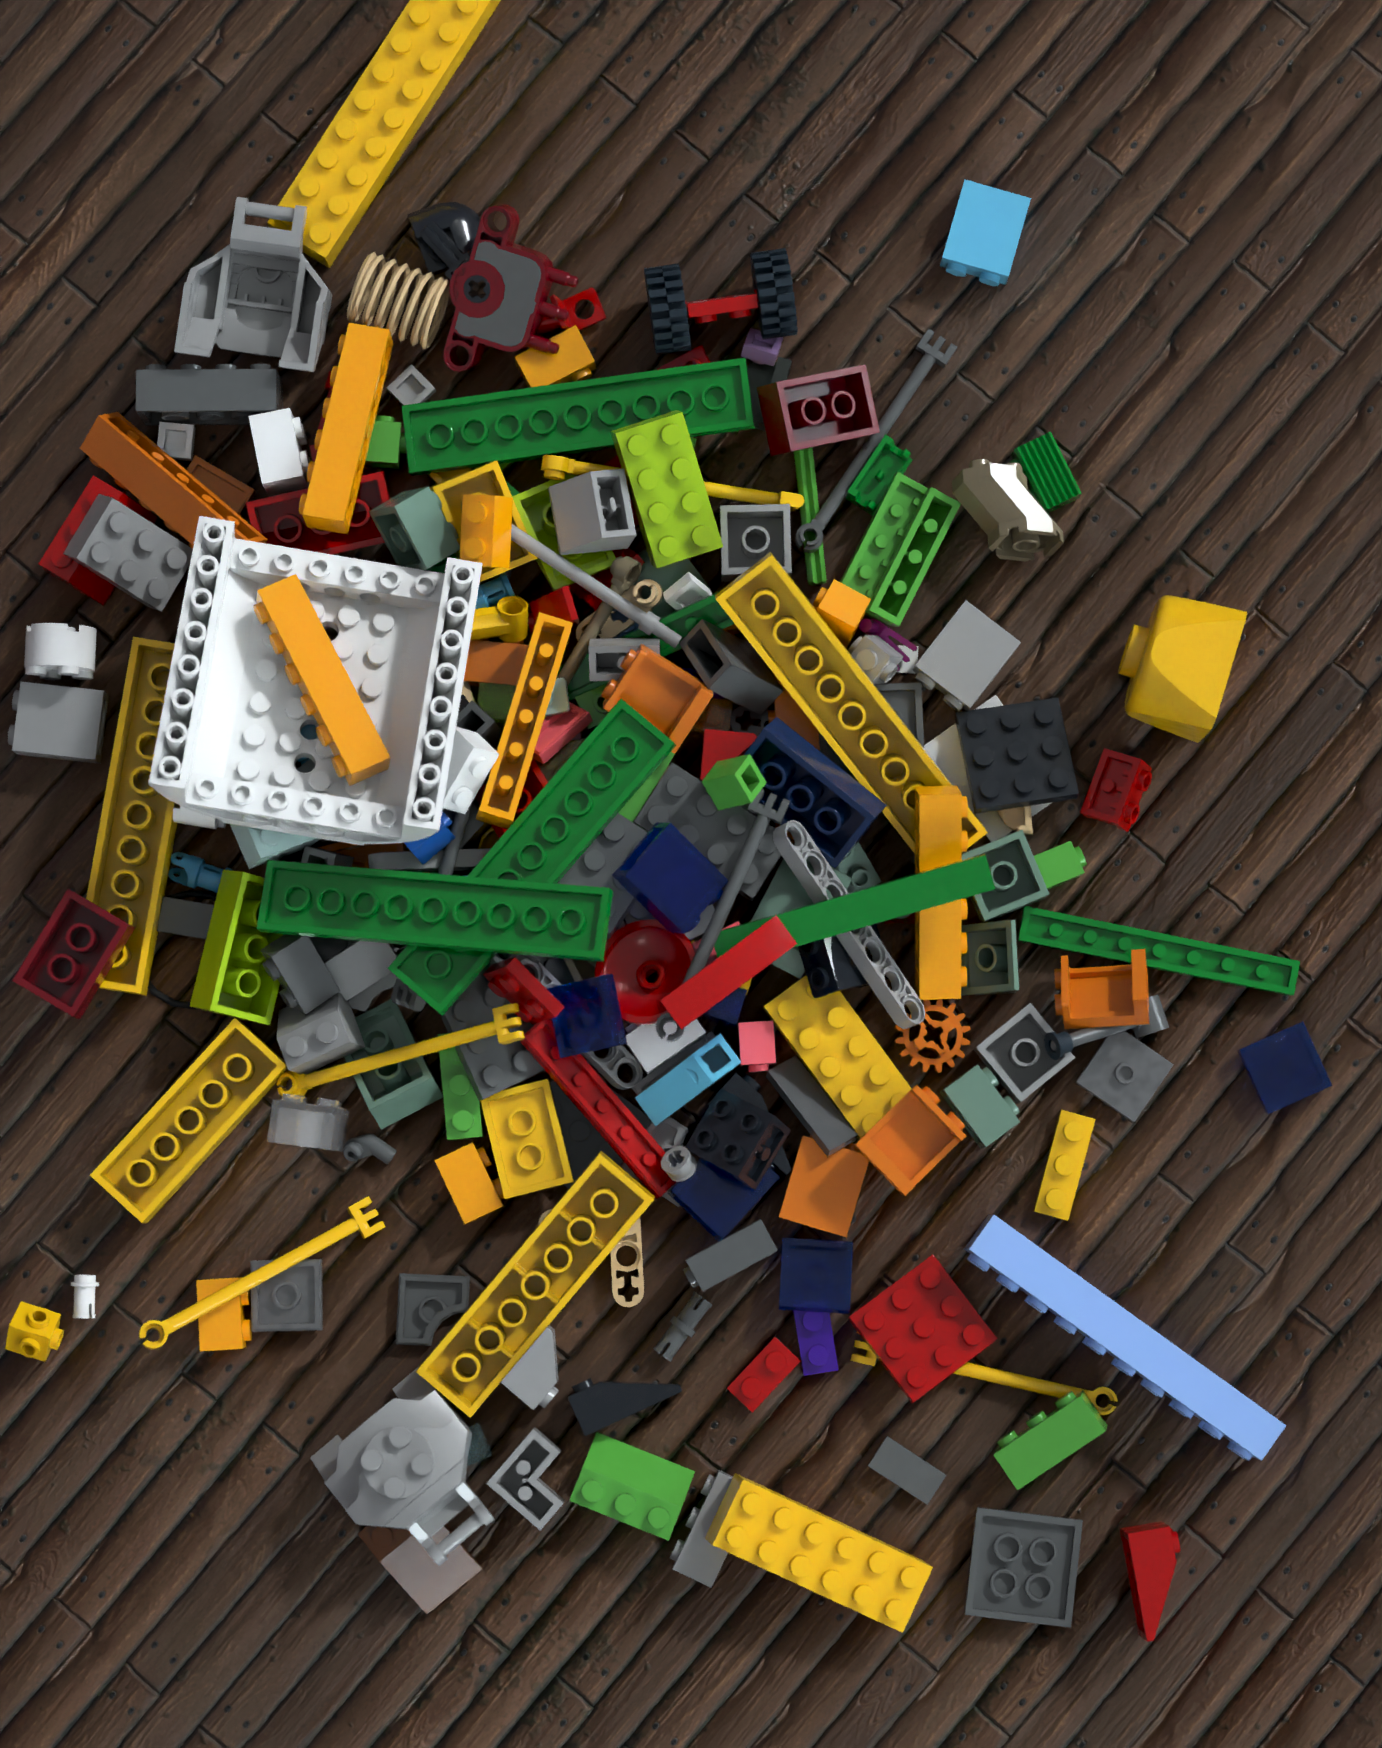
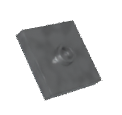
M1123 1031L1105 1038L1075 1083L1134 1123L1174 1064L1128 1032Z
M305 1259L251 1289V1332L323 1330L322 1259ZM274 1260L250 1261L251 1273Z

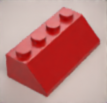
M384 471L362 475L348 534L307 528L303 515L299 514V503L301 495L303 493L307 494L308 488L246 502L251 526L268 539L266 544L333 555L385 543L368 512L390 499Z

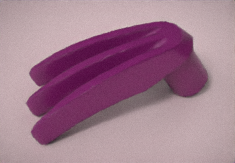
M865 618L860 621L859 628L862 632H865L867 635H878L904 656L902 658L904 662H909V657L889 639V636L912 651H917V647L877 619Z

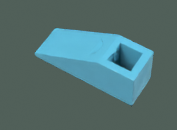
M719 1034L636 1096L635 1099L653 1124L657 1126L740 1065L741 1061L723 1036Z

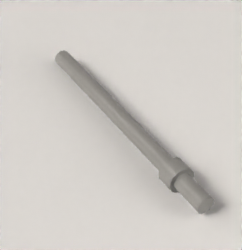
M512 524L511 540L639 624L638 629L650 636L652 633L673 648H676L682 636L661 623L660 617L651 611H648V613L644 612Z

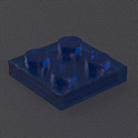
M613 974L547 988L565 1007L555 1018H552L560 1058L627 1044Z
M1304 1022L1295 1024L1237 1050L1266 1114H1270L1333 1086Z
M783 1238L779 1310L849 1314L853 1242Z

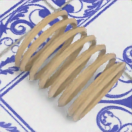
M373 252L367 255L358 272L347 308L349 323H356L364 309L361 325L369 326L377 310L373 327L383 328L393 302L397 281L404 271L403 284L390 312L386 329L390 330L391 336L395 333L404 310L409 286L416 276L415 289L407 304L398 332L400 342L407 338L418 308L421 291L428 281L427 294L418 312L410 337L412 346L416 345L420 340L422 349H427L438 332L450 295L449 279H445L443 276L435 280L432 272L422 275L420 268L410 271L407 263L398 267L395 259L386 262L383 254L377 256ZM380 262L379 274L374 282L377 265ZM392 267L391 279L387 285V288L383 294L380 305L378 307L384 286L385 276L389 269ZM434 313H435V317H434V320H433V323H432V326H431V329H430V325H431V322H432V319H433V316H434Z

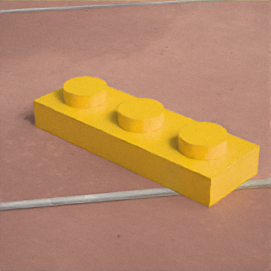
M1060 1110L1033 1212L1065 1221L1069 1220L1095 1123L1094 1118Z

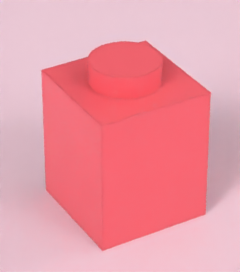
M774 1022L738 1023L740 1066H748V1072L768 1071L769 1065L776 1064Z

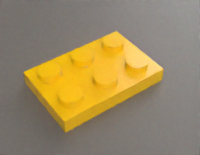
M549 1079L508 1088L480 1100L505 1200L574 1182Z

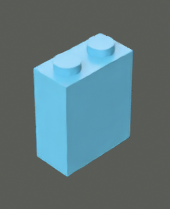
M964 180L940 266L945 267L946 272L955 276L965 277L966 274L979 277L980 282L990 286H999V283L1006 285L1031 198Z

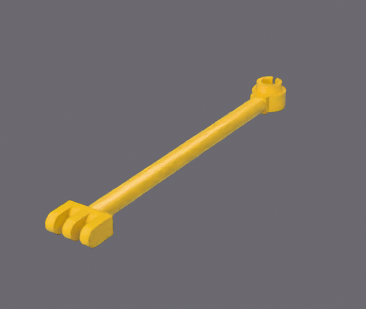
M544 455L541 470L544 471V478L561 481L564 480L565 474L582 475L590 471L622 469L575 461L574 459L556 455ZM704 481L707 494L711 497L761 505L790 504V512L795 511L804 504V497L797 493L784 491L774 493Z
M518 1003L493 1008L494 1021L309 1074H299L292 1071L284 1072L277 1080L276 1086H281L277 1088L278 1092L284 1098L298 1100L305 1095L307 1090L312 1089L314 1086L497 1035L498 1043L503 1045L525 1039L523 1031L511 1033L509 1031L511 1028L522 1025L521 1017L507 1019L506 1016L519 1011ZM291 1079V1089L287 1091L286 1088H282L286 1087L287 1081Z
M368 1196L347 1208L351 1216L347 1221L162 1322L149 1320L144 1323L139 1331V1340L145 1339L146 1333L150 1329L158 1331L159 1339L156 1342L146 1340L142 1345L147 1349H158L163 1346L167 1341L168 1335L348 1235L359 1230L362 1238L366 1239L384 1229L386 1226L383 1221L375 1223L372 1227L367 1222L379 1215L376 1208L364 1215L360 1210L372 1203L370 1197Z
M855 1340L853 1347L865 1349L867 1353L866 1357L861 1354H852L850 1361L875 1366L877 1357L867 1343ZM969 1362L953 1373L1061 1398L1070 1391L1075 1395L1084 1391L1100 1415L1112 1413L1116 1406L1108 1403L1105 1407H1099L1096 1404L1098 1395L1106 1394L1109 1401H1118L1114 1391L1108 1387H1097L1090 1391Z

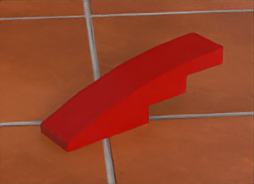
M775 915L660 1001L682 1030L797 945V943L777 915Z

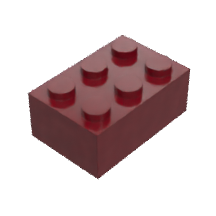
M866 364L757 387L771 456L880 433Z
M67 889L12 981L69 1015L81 1019L135 927L74 891Z

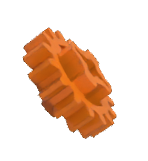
M943 999L937 1000L935 1005H931L930 1000H923L925 1018L924 1022L917 1025L919 1028L917 1038L910 1042V1028L902 1029L895 1025V1030L902 1032V1037L897 1038L894 1042L899 1045L903 1044L905 1047L899 1054L900 1057L907 1055L912 1057L909 1063L911 1068L919 1062L922 1064L923 1073L928 1071L930 1065H934L935 1071L941 1073L942 1063H946L948 1067L953 1068L955 1066L952 1059L954 1056L961 1059L964 1058L965 1054L960 1050V1047L970 1045V1041L963 1038V1033L971 1029L970 1026H961L960 1021L966 1016L964 1013L957 1016L953 1013L956 1004L952 1003L945 1008L943 1007ZM926 1012H938L946 1016L947 1019L942 1022L932 1020ZM926 1025L932 1030L937 1028L940 1030L941 1034L937 1037L938 1044H935L934 1041L926 1042L924 1040V1036L927 1034ZM955 1028L956 1039L950 1051L946 1043L948 1032ZM922 1049L932 1050L939 1058H926L917 1052Z

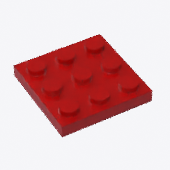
M933 1254L848 1318L912 1404L997 1340L996 1336Z

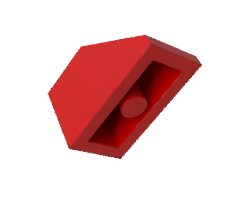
M569 585L529 603L532 611L528 613V625L531 634L539 612L572 622L571 632L576 631L579 625V618Z

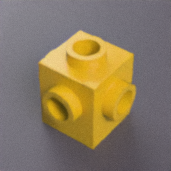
M21 1301L9 1324L5 1349L22 1354L25 1357L46 1362L51 1349L58 1350L62 1341L64 1330L59 1329L61 1314Z

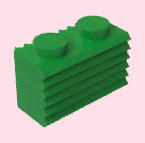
M1051 432L1013 450L1011 454L1013 460L1009 461V463H1019L1022 466V472L1027 477L1028 490L1047 513L1079 499L1082 493Z

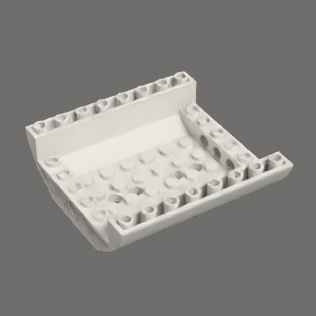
M199 516L149 785L168 800L199 814L222 820V823L362 846L364 844H393L417 841L439 832L483 563L447 557L445 573L236 539L234 521ZM294 574L297 575L323 627H332L337 631L338 636L331 643L390 755V763L387 770L349 786L345 776L340 778L337 775L331 760L334 755L329 745L324 747L319 738L309 740L301 735L300 731L304 726L309 724L319 725L313 715L308 716L300 701V696L303 694L298 684L292 685L284 668L287 663L282 653L277 655L273 650L269 640V635L272 633L266 623L261 624L253 608V605L256 604L257 590ZM304 757L311 759L315 764L314 769L308 773L299 772L294 765L298 759Z

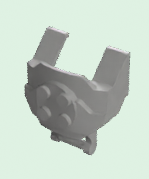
M237 197L230 244L213 257L191 268L187 280L184 282L175 353L210 358L214 343H216L222 350L281 358L279 360V368L307 372L315 371L321 347L325 343L332 293L302 254L307 206L296 205L295 208L249 202L248 198ZM247 216L293 223L292 230L290 231L245 224Z
M416 1368L392 1388L399 1399L393 1398L344 1440L339 1435H336L310 1458L323 1477L325 1485L345 1508V1511L355 1524L408 1529L422 1544L436 1564L440 1566L448 1559L447 1555L483 1524L488 1526L495 1518L465 1482L468 1453L472 1438L471 1430L445 1396L416 1373L418 1369ZM470 1506L475 1513L440 1543L436 1544L432 1536L466 1507Z

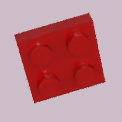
M516 957L492 964L483 973V976L489 981V988L501 998L505 997L510 1003H518L519 1011L515 1014L521 1017V1020L534 1024L555 1018L565 1008Z

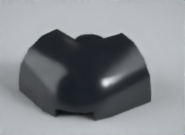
M458 202L438 203L407 214L428 273L432 272L433 276L446 272L449 267L420 236L421 230L428 223L436 222L464 254L472 251L480 217L467 205Z

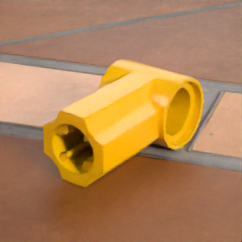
M507 596L500 599L497 606L475 609L470 641L499 637L503 641L512 643L522 641L527 637L528 603L525 599L518 596Z

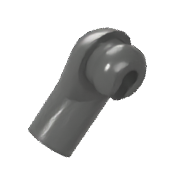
M372 1133L349 1139L343 1148L344 1157L352 1162L374 1155L388 1165L397 1153L396 1149Z

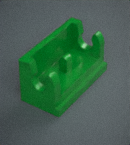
M886 434L846 495L848 501L871 516L874 515L894 473L900 472L904 474L913 460L910 458L911 453L909 450L898 448L894 444V439Z

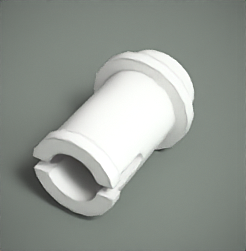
M74 1275V1282H71V1286H74V1311L72 1318H95V1286H99V1282H96V1275Z

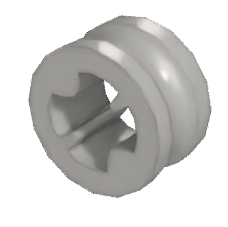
M675 1146L664 1154L661 1160V1167L668 1173L672 1181L682 1182L694 1174L697 1168V1161L686 1147Z

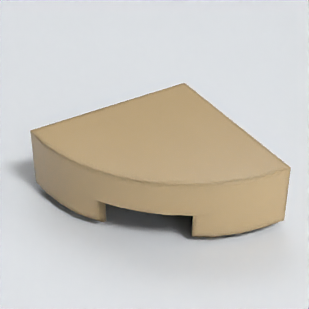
M1031 806L997 810L1001 820L1011 830L1015 832L1023 830L1025 835H1033Z

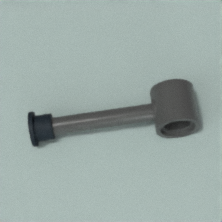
M1157 994L1149 997L1150 1024L1085 1028L1070 1034L1067 1032L1058 1034L1049 1032L1045 1035L1044 1045L1048 1055L1053 1060H1058L1062 1058L1063 1054L1071 1052L1073 1047L1129 1029L1134 1031L1136 1038H1140L1170 1027L1160 997Z

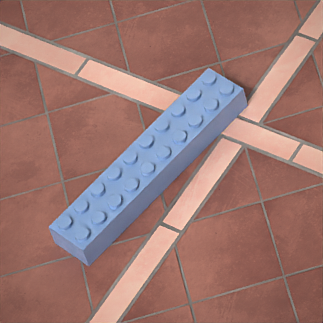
M994 1214L986 1217L964 1248V1250L970 1253L967 1258L968 1261L982 1271L987 1272L989 1268L999 1274L996 1278L997 1282L1011 1292L1014 1291L1016 1293L1018 1289L1028 1295L1024 1300L1026 1303L1040 1313L1043 1312L1045 1314L1047 1310L1056 1315L1053 1321L1055 1324L1070 1334L1074 1335L1076 1331L1085 1336L1082 1343L1097 1354L1103 1356L1107 1352L1113 1356L1112 1365L1126 1375L1133 1377L1136 1373L1142 1377L1141 1386L1155 1396L1162 1398L1165 1394L1171 1398L1172 1401L1169 1403V1406L1184 1417L1191 1419L1193 1415L1201 1420L1198 1424L1199 1428L1213 1438L1220 1440L1222 1437H1225L1230 1441L1226 1447L1242 1459L1250 1461L1253 1457L1262 1461L1286 1427L1284 1423Z

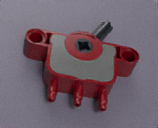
M495 205L488 207L483 212L472 251L465 254L434 221L428 223L420 232V236L449 267L444 274L450 279L449 293L456 309L444 348L443 359L448 368L453 371L461 372L479 364L485 345L508 352L526 347L552 354H557L559 350L557 343L537 336L543 316L566 321L569 315L568 310L547 302L552 282L563 286L576 287L579 279L568 272L553 268L551 260L545 254L514 244L519 227V215L510 205ZM498 211L502 212L507 219V225L503 230L497 229L494 225V216ZM484 281L486 286L483 288V291L485 293L479 295L477 293L480 287L478 283ZM459 346H463L468 350L469 359L466 364L461 363L457 359L456 350Z

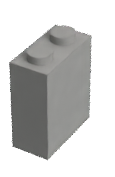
M965 600L913 668V671L917 673L915 679L921 682V685L925 688L932 690L935 687L945 695L943 701L954 710L959 712L962 708L965 711H969L1014 654L1021 642Z
M20 681V689L14 691L12 699V709L17 711L15 725L11 724L9 727L8 745H12V751L17 755L101 764L109 695L104 690Z

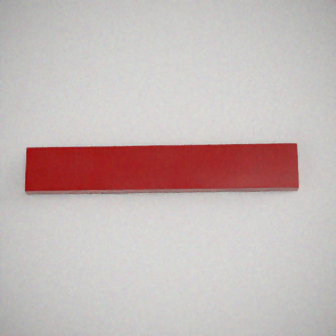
M551 1019L535 1023L524 1033L525 1039L520 1040V1042L646 1188L655 1195L656 1199L660 1198L676 1183L672 1181L668 1173L661 1167V1160L666 1152Z

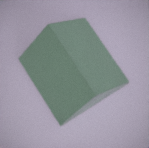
M1015 920L962 925L961 932H966L967 953L961 954V966H966L967 987H961V996L1010 994L1019 991Z

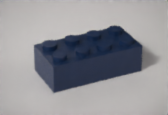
M778 717L764 727L744 754L751 755L766 781L762 788L764 789V795L760 803L765 805L770 793L777 795L772 808L774 810H779V805L783 799L791 801L781 825L791 820L801 823L833 868H836L849 855L887 806Z

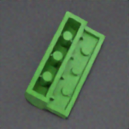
M900 472L894 473L840 580L842 584L871 599L864 614L865 616L877 619L889 626H900L961 505L960 502L933 487L927 488Z

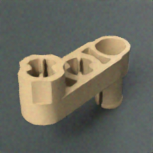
M644 579L636 585L630 586L621 596L648 613V611L652 612L653 608L662 601L663 589L658 582ZM649 586L652 588L651 596L644 599L641 591L644 587ZM594 613L581 621L577 626V641H579ZM610 614L601 629V634H598V636L601 637L600 639L615 638L636 622L631 619L624 623L621 620L614 621Z

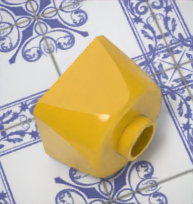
M1164 595L1159 598L1151 613L1147 627L1133 624L1121 658L1118 674L1130 677L1125 698V711L1127 715L1156 728L1199 743L1212 730L1217 718L1247 612L1170 595Z

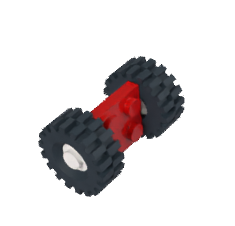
M781 248L750 253L754 293L686 302L678 263L644 268L656 355L691 350L687 317H694L695 323L717 321L716 314L728 312L729 318L751 316V309L756 308L763 340L797 335L795 297L786 249Z

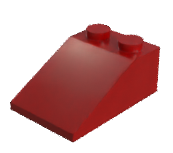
M1162 1521L1119 1528L1138 1634L1147 1642L1154 1641L1176 1566L1175 1553H1180L1177 1531H1173L1169 1525Z

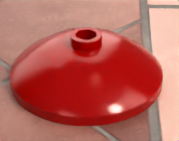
M647 919L629 923L617 930L606 941L603 962H596L595 983L598 994L605 1006L620 1019L638 1025L656 1024L658 1018L668 1012L660 1000L682 984L696 950L692 942L681 930L667 922ZM657 972L659 974L657 981L649 983V976Z

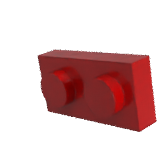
M774 1337L730 1383L727 1389L753 1413L800 1363V1360Z

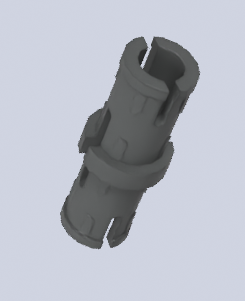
M695 1291L679 1315L671 1318V1326L656 1346L653 1347L657 1353L662 1354L670 1343V1346L663 1354V1357L670 1362L688 1336L693 1337L696 1333L693 1329L708 1309L712 1307V1304L704 1299L695 1310L703 1298Z

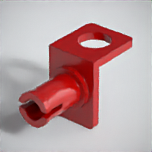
M589 288L564 300H561L556 295L549 296L552 304L568 310L569 315L566 321L543 316L537 336L546 334L559 327L562 330H567L575 325L581 331L605 320L606 314L596 290ZM582 300H589L594 305V313L588 319L578 318L575 312L576 305Z

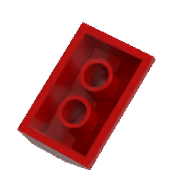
M93 475L38 564L47 573L104 606L114 591L115 586L63 554L98 494L112 497L153 524L156 523L158 517L121 491Z

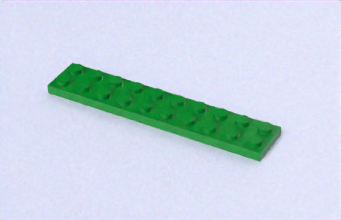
M746 358L403 405L402 415L409 474L416 476L481 467L493 461L503 464L543 458L544 455L560 456L615 448L610 431L676 410L683 412L690 437L755 429Z
M620 699L468 876L557 884L675 748V743L624 700ZM407 945L387 969L443 1016L497 952Z
M268 860L256 929L266 933L603 962L613 891L610 888Z

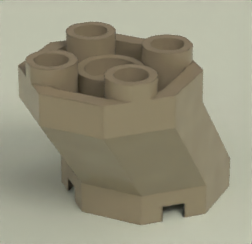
M977 459L971 461L969 468L962 469L953 479V495L988 535L989 549L992 552L996 549V556L999 559L1029 561L1034 559V553L1043 551V557L1053 555L1064 544L1063 530L1028 490L1027 477L1022 472V466L1019 463L998 464L990 463L986 459Z

